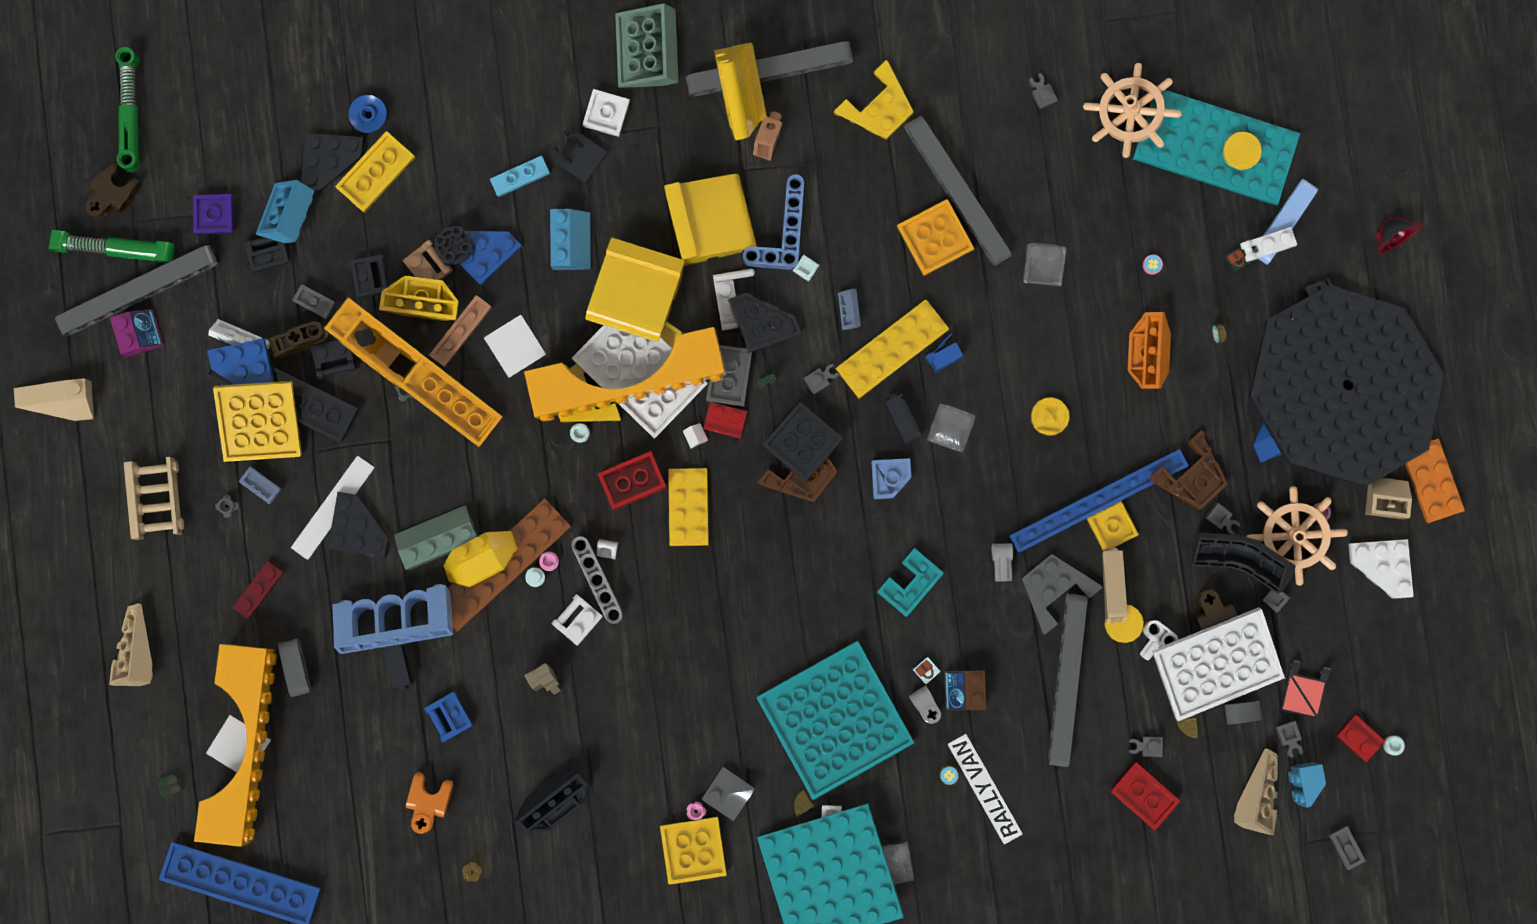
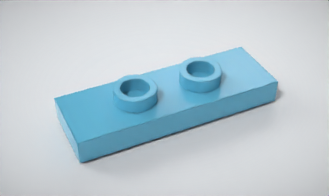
M539 156L491 178L490 181L497 196L500 197L550 173L542 156Z

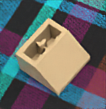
M1380 478L1368 485L1365 515L1396 519L1410 518L1412 496L1408 481Z

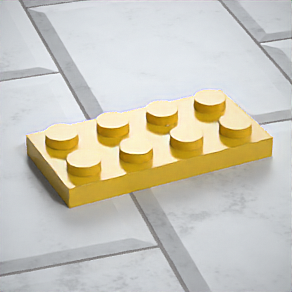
M386 131L335 187L365 213L416 157Z
M707 468L669 469L670 546L708 545Z

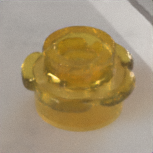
M468 863V865L463 867V877L466 881L475 882L480 878L479 875L482 873V870L476 863Z

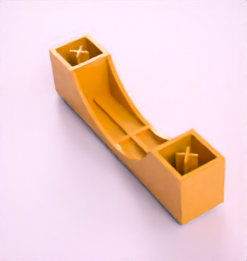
M714 327L677 335L672 351L662 367L645 381L626 388L606 389L592 386L580 380L563 363L524 372L534 417L540 419V421L543 420V422L553 420L556 415L567 417L573 415V411L588 412L594 406L605 408L611 406V402L616 401V403L622 404L629 402V398L632 397L637 398V400L647 398L649 393L660 395L667 393L666 389L673 388L674 391L685 389L687 384L698 386L704 384V380L710 379L712 382L723 380L722 376H726L719 341Z
M229 644L219 645L215 684L223 688L234 699L242 713L246 727V750L242 764L231 782L216 795L199 802L195 842L244 846L254 839L255 829H252L253 821L257 817L255 802L259 800L260 790L257 787L258 782L262 778L260 763L263 762L265 756L262 747L267 739L265 724L268 723L270 716L267 708L272 700L270 684L272 685L274 682L272 668L277 661V654H274L275 649Z

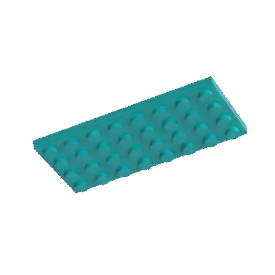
M1167 90L1161 92L1165 109L1180 110L1182 116L1179 118L1164 117L1161 126L1156 131L1163 140L1164 146L1162 148L1157 147L1150 137L1139 141L1133 160L1266 203L1278 205L1300 133ZM1154 98L1151 100L1149 108H1157ZM1146 115L1145 120L1149 125L1155 116ZM1237 132L1251 133L1261 144L1262 153L1259 161L1255 166L1247 170H1237L1229 166L1223 157L1225 142L1231 135Z

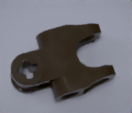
M115 162L100 172L89 187L94 194L86 202L85 208L88 214L97 220L105 219L113 209L119 213L123 212L134 200L141 186V183L134 178L125 186L117 187L115 181L122 168Z
M313 321L288 330L287 333L273 336L268 339V343L271 344L273 349V357L277 359L326 342L329 338L328 331L324 329L325 326H322L320 322ZM319 330L318 334L313 336L314 331Z
M1205 589L1197 594L1196 601L1201 614L1194 616V620L1199 631L1238 616L1232 603L1229 601L1222 604L1219 595L1214 590ZM1207 596H1211L1209 602L1204 601Z

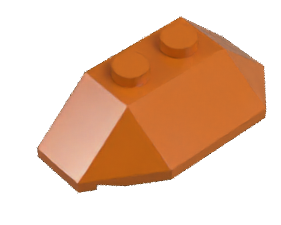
M1145 312L1129 333L1128 372L1142 389H1161L1169 374L1171 333L1164 312Z

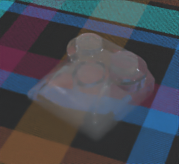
M1043 243L1028 244L1023 282L1061 286L1066 247Z
M939 404L927 440L963 453L976 416L948 405Z
M902 842L882 846L893 883L899 884L914 881L908 843Z

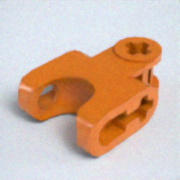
M417 772L414 775L406 808L414 810L411 826L416 833L428 832L433 826L435 816L445 817L453 789V781H444L439 792L431 795L424 788V774ZM424 819L427 825L421 829L418 821Z

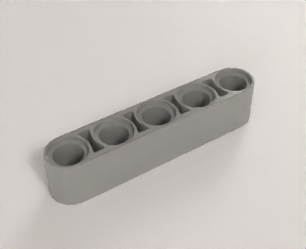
M576 537L572 541V549L605 619L609 623L617 624L623 619L620 605L590 542L584 537ZM580 540L586 543V548L583 551L576 549V543ZM593 558L594 566L586 568L584 565L585 559ZM595 575H600L603 579L599 586H595L592 582ZM605 592L611 595V600L608 603L601 601V595ZM611 610L619 612V618L615 621L609 618Z

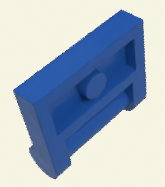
M455 692L424 708L426 714L429 713L441 735L442 743L473 726ZM440 707L452 731L447 732L435 710L436 708Z

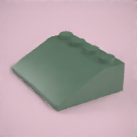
M659 4L615 13L618 87H649L678 83L676 9L666 4Z

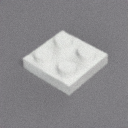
M593 89L582 124L583 127L619 137L630 99Z

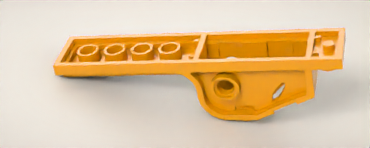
M350 298L345 300L324 327L326 331L337 338L340 343L370 367L413 396L478 447H480L502 418L495 410ZM367 328L372 330L376 342L363 347L358 344L354 334L358 330L361 331ZM399 353L415 363L405 378L388 368Z

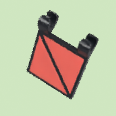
M1292 659L1289 664V672L1280 710L1318 719L1331 670L1324 666L1320 667L1319 679L1298 675L1300 662Z

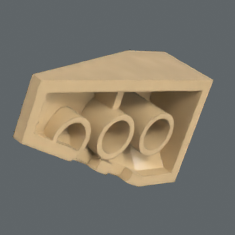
M135 604L128 606L122 626L124 635L117 644V649H120L117 660H113L109 685L142 686L150 684L153 677L152 660L142 605Z

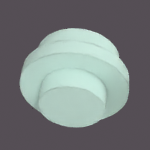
M531 568L526 573V582L532 587H538L543 584L545 574L539 568Z

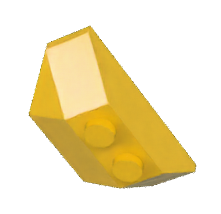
M404 276L388 288L382 290L379 310L401 316L431 320H456L459 301L442 280Z
M511 531L486 532L453 549L443 565L449 582L471 587L504 570L513 553L518 549L513 533Z

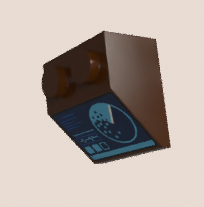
M984 670L944 671L945 710H986Z

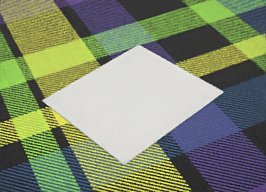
M521 315L484 337L508 377H511L546 355Z
M229 715L206 754L238 772L246 750L245 724ZM268 738L266 739V742L263 743V751L266 749L267 745L271 741Z

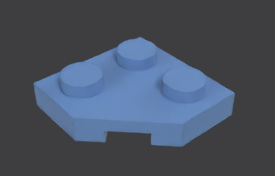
M910 459L871 461L874 499L893 498L911 478Z

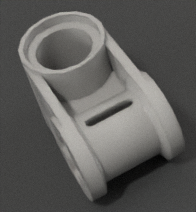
M926 686L909 695L925 722L933 724L939 721L941 712ZM929 709L932 712H936V715L934 716L935 720H933L932 718H927V715L929 714Z

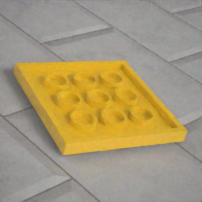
M292 381L214 386L213 391L224 462L301 457L302 451Z

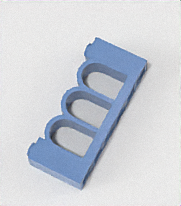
M436 584L431 588H427V593L422 590L411 591L403 600L396 595H386L377 604L369 599H362L354 604L348 600L333 604L334 648L340 654L451 636L453 635L451 592L446 585ZM427 601L428 624L411 627L410 612L412 606L416 602ZM400 605L402 629L385 632V612L391 606ZM366 610H374L375 633L359 636L358 619L360 615Z

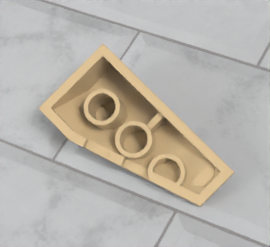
M87 379L65 380L14 388L16 408L73 421L94 419L92 382Z
M1264 749L1237 803L1234 823L1249 830L1274 835L1277 819V810H1274V798H1277L1274 781L1277 780L1278 755L1269 749Z

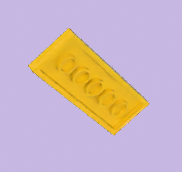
M924 300L840 364L836 371L857 398L860 399L946 333L949 328L929 302Z

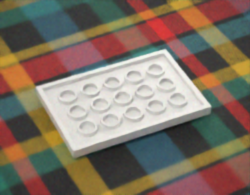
M603 325L572 359L602 388L620 389L641 383L655 374L669 357L672 348L662 338H660L658 343ZM704 380V384L698 386L687 384L685 389L677 391L670 388L666 389L667 393L660 395L649 393L647 398L638 400L632 397L629 398V402L619 405L653 438H656L708 383Z
M1260 607L1152 650L1177 721L1285 678L1263 611Z

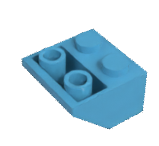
M1312 762L1290 766L1288 776L1294 786V791H1292L1294 802L1303 807H1311L1326 785L1323 765Z

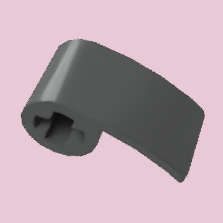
M1260 701L1225 705L1227 724L1262 720Z

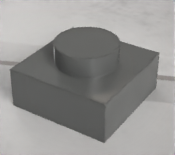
M1270 589L1261 601L1275 613H1278L1290 598L1283 592L1278 594Z

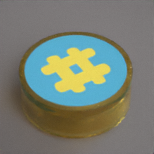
M1222 324L1212 326V335L1217 344L1223 343L1226 340V331Z
M948 765L940 770L939 778L945 785H953L958 781L959 773L955 767Z

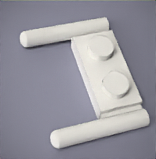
M754 269L713 275L722 331L738 328L728 303V299L736 296L733 279L754 276Z

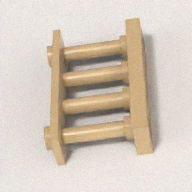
M166 457L167 464L139 467L137 463L132 461L124 462L131 539H144L146 532L173 529V534L182 535L184 521L180 516L176 475L179 472V466L175 458ZM168 473V483L139 485L138 477L140 475ZM169 491L170 502L143 505L140 502L142 494ZM171 510V522L142 523V515L144 513Z

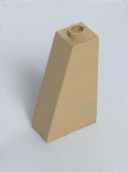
M1107 548L1102 553L1106 623L1126 622L1128 614L1123 551H1118V548Z

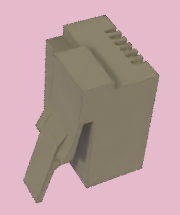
M546 663L524 675L531 688L535 691L543 687L547 691L550 690L553 694L561 691L557 686L559 683L556 681L557 678L553 670Z

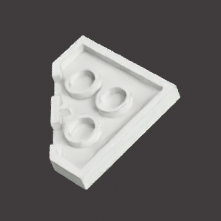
M1408 539L1349 544L1350 563L1362 571L1374 584L1382 588L1392 599L1413 597Z

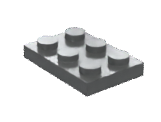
M719 345L726 376H722L723 380L715 382L709 379L706 401L744 407L752 352L747 353V350L744 348Z

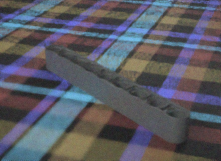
M846 41L756 60V65L761 83L846 65L854 60L850 43ZM718 68L693 73L685 77L689 96L691 97L722 91Z
M920 115L904 125L912 142L991 263L997 266L1011 257V252L924 118Z
M209 245L203 246L55 317L56 323L63 337L70 336L215 267L218 262Z
M1067 594L1048 765L1068 767L1070 763L1087 609V596Z

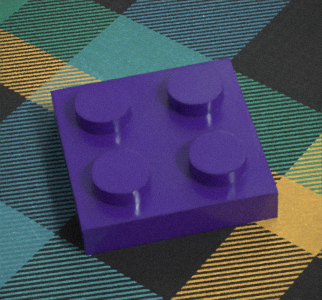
M193 195V233H233V195Z

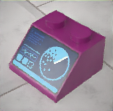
M153 309L127 312L110 318L121 355L129 357L164 346Z

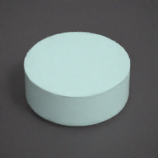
M582 423L575 424L570 430L571 438L577 443H583L589 438L590 431Z
M1398 736L1387 737L1383 744L1385 751L1390 755H1399L1405 748L1404 741Z

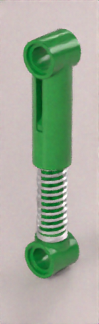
M122 47L118 49L115 55L121 71L120 104H122L118 106L119 154L117 155V163L127 172H135L141 165L138 154V107L134 104L136 102L134 97L136 96L134 94L136 92L134 91L136 89L134 87V73L140 60L132 49ZM131 55V59L128 62H124L125 57ZM132 157V162L126 165V159Z
M51 230L49 250L68 253L69 250L73 249L74 251L84 250V252L105 253L111 257L149 260L164 264L173 261L175 246L173 243L162 241L148 242L111 237L107 241L102 238H97V240L92 237L90 239L89 237L82 236L79 238V236L76 237L69 232Z

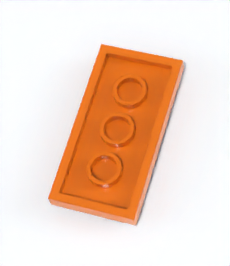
M1439 439L1430 442L1428 451L1405 464L1426 523L1465 511Z

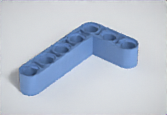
M792 175L787 180L782 249L748 247L743 253V260L747 266L790 270L794 269L798 264L804 180L800 175ZM798 181L801 186L794 189L790 186V183ZM797 200L799 205L793 208L789 205V201ZM790 218H794L798 223L795 226H790L787 221ZM794 237L796 243L789 245L786 243V239ZM748 253H755L757 258L754 261L748 260L746 258ZM768 254H773L776 260L768 262L765 257ZM791 255L795 261L792 264H788L784 258Z

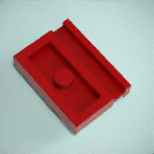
M710 402L703 429L740 439L747 411Z
M1354 715L1336 735L1364 762H1367L1382 743L1385 742L1357 715Z

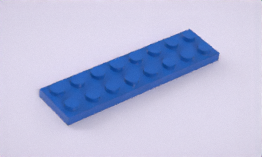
M174 841L170 844L159 878L161 881L297 924H310L321 891L319 887Z

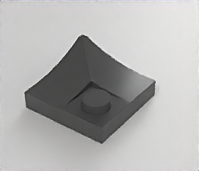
M722 767L701 800L734 821L755 788L725 767Z

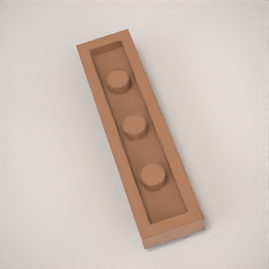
M476 295L429 356L446 367L492 307Z

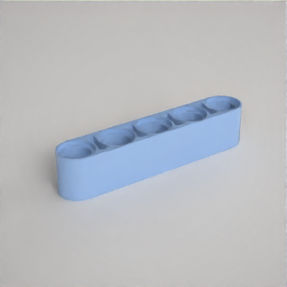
M1302 178L1263 236L1290 227L1293 229L1317 193L1318 188ZM1256 247L1254 248L1253 253L1257 252ZM1276 253L1259 258V260L1268 265Z

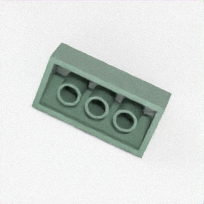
M465 505L397 533L394 536L403 565L406 570H411L450 554L453 549L478 537V534Z

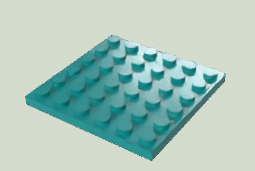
M858 641L756 697L812 800L914 744Z
M868 803L757 837L784 924H884L904 918Z

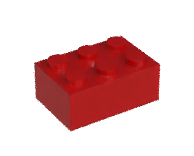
M651 451L598 473L614 511L667 489Z

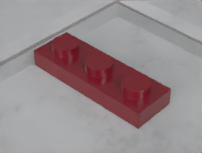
M267 561L232 608L247 619H250L284 572Z

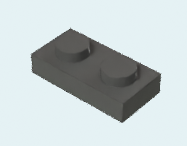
M302 284L292 300L325 319H328L336 302Z
M1348 826L1328 834L1347 870L1366 862Z

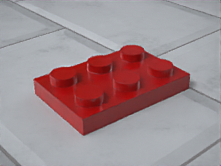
M1137 762L1132 764L1110 790L1112 794L1153 830L1158 828L1180 802Z

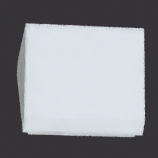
M700 423L690 426L683 431L690 448L708 441Z
M599 539L596 556L615 559L619 542Z

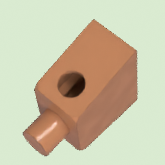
M771 112L770 117H764L755 139L753 155L771 161L781 133V114Z

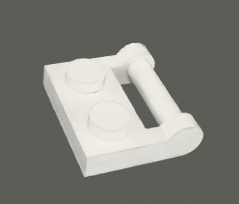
M576 594L571 604L551 624L578 646L603 616ZM581 605L584 609L568 628H565L563 626L564 622Z

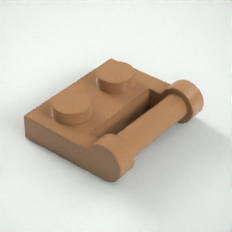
M431 240L423 243L420 248L406 257L403 262L415 277L442 280L453 269L438 257ZM425 252L429 253L441 269V272L438 274L423 256Z

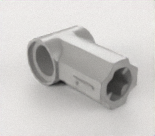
M1012 543L992 544L995 581H1012Z

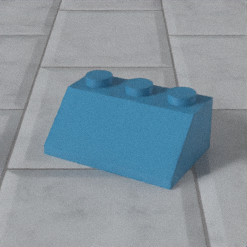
M298 180L275 183L256 234L283 243L296 242L300 235L302 223L306 219L308 207L312 203L314 190Z
M550 209L552 269H591L590 212L572 209Z

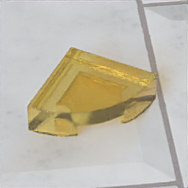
M1196 718L1176 720L1177 726L1185 735L1198 738Z
M804 789L797 795L794 802L796 816L814 807Z

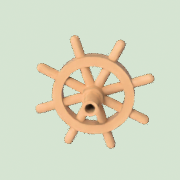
M1141 63L1135 64L1133 77L1125 78L1115 83L1108 74L1102 73L1101 79L1108 89L1105 91L1100 104L1084 103L1083 105L1085 110L1099 111L1101 122L1104 128L1092 136V140L1098 142L1109 133L1115 139L1124 142L1122 155L1125 158L1130 156L1131 143L1143 141L1149 137L1157 147L1162 148L1164 142L1156 131L1161 126L1164 117L1179 118L1182 116L1180 110L1165 109L1161 92L1173 83L1172 79L1167 78L1156 87L1153 83L1141 78ZM1131 88V95L1125 96L1122 90ZM1139 88L1148 92L1140 100H1138ZM1116 96L1122 105H1110L1109 103ZM1153 98L1155 99L1157 108L1143 107ZM1108 112L1122 113L1111 122L1108 118ZM1142 115L1155 116V118L1149 125ZM1127 119L1126 131L1116 128ZM1135 120L1142 127V130L1133 132Z
M1291 486L1289 489L1290 504L1283 505L1273 511L1264 502H1258L1257 507L1268 516L1263 534L1247 535L1246 537L1264 542L1265 546L1282 557L1293 546L1294 560H1287L1296 566L1295 579L1296 584L1300 586L1304 583L1303 568L1312 566L1318 561H1321L1330 570L1336 568V564L1325 553L1329 548L1331 537H1345L1348 532L1346 529L1330 530L1327 520L1322 515L1324 510L1331 504V498L1326 497L1315 509L1312 506L1298 503L1297 487ZM1299 511L1310 514L1300 525ZM1291 512L1292 526L1282 519L1281 516ZM1315 520L1321 528L1318 531H1306ZM1274 524H1278L1286 532L1272 533ZM1321 538L1319 548L1317 549L1307 539ZM1287 540L1282 545V547L1278 551H1276L1272 541ZM1301 545L1312 554L1303 560Z

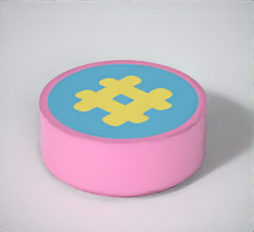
M1149 255L1143 261V269L1148 274H1157L1162 269L1163 262L1157 255Z

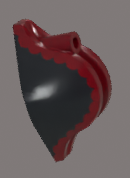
M1400 217L1386 219L1381 224L1380 231L1374 235L1380 242L1379 254L1385 253L1404 243L1423 227L1422 223L1410 222Z

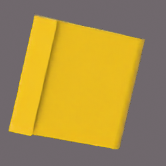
M752 43L714 50L728 122L735 140L749 137L758 123L763 121L764 117H767Z
M739 174L680 184L677 182L664 186L681 258L685 260L684 266L707 261L711 257L718 256L720 258L740 253L748 247H757Z
M611 237L586 312V320L659 343L662 329L664 330L672 302L676 297L682 280L685 260Z

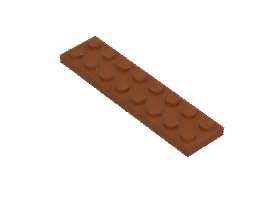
M546 499L541 501L510 530L513 533L518 549L513 553L504 570L471 587L455 583L448 587L451 592L453 628L457 632L571 528L567 521Z

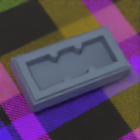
M856 289L838 292L842 330L861 327Z
M251 466L239 480L242 485L270 505L282 490Z

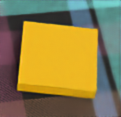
M1122 501L1086 518L1103 551H1106L1107 548H1114L1139 535Z

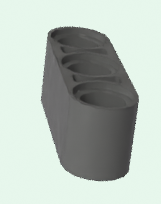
M296 638L278 643L290 696L295 697L311 693V684L300 640Z

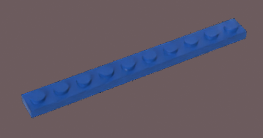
M1179 449L1010 535L1009 537L1017 553L1155 484L1148 478L1160 467L1163 466L1170 475L1188 467L1181 450Z

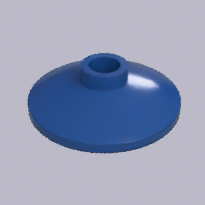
M363 95L352 102L348 115L354 128L364 133H371L383 126L386 121L387 111L379 98L372 95ZM372 113V117L368 119L366 114Z

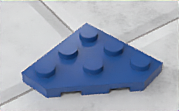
M467 231L472 237L474 248L470 258L460 265L482 285L522 245L509 232Z
M265 338L207 350L211 369L235 385L275 382Z

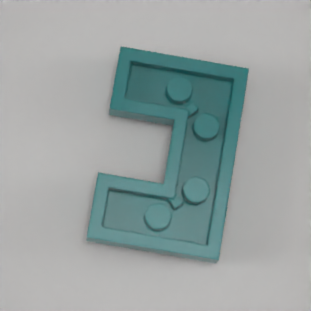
M915 548L902 562L904 566L916 575L909 585L903 589L889 577L877 591L879 595L905 617L911 613L944 574Z

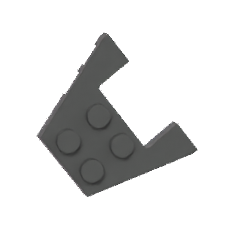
M1052 554L1021 578L1043 635L1058 624L1046 610V607L1074 584H1077L1088 599L1103 588L1100 584Z

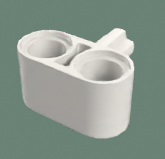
M1148 621L1143 626V632L1150 640L1142 649L1140 655L1144 659L1149 660L1153 656L1152 650L1165 646V637L1170 636L1173 642L1179 639L1175 633L1161 622ZM1151 624L1157 626V633L1154 635L1149 632Z

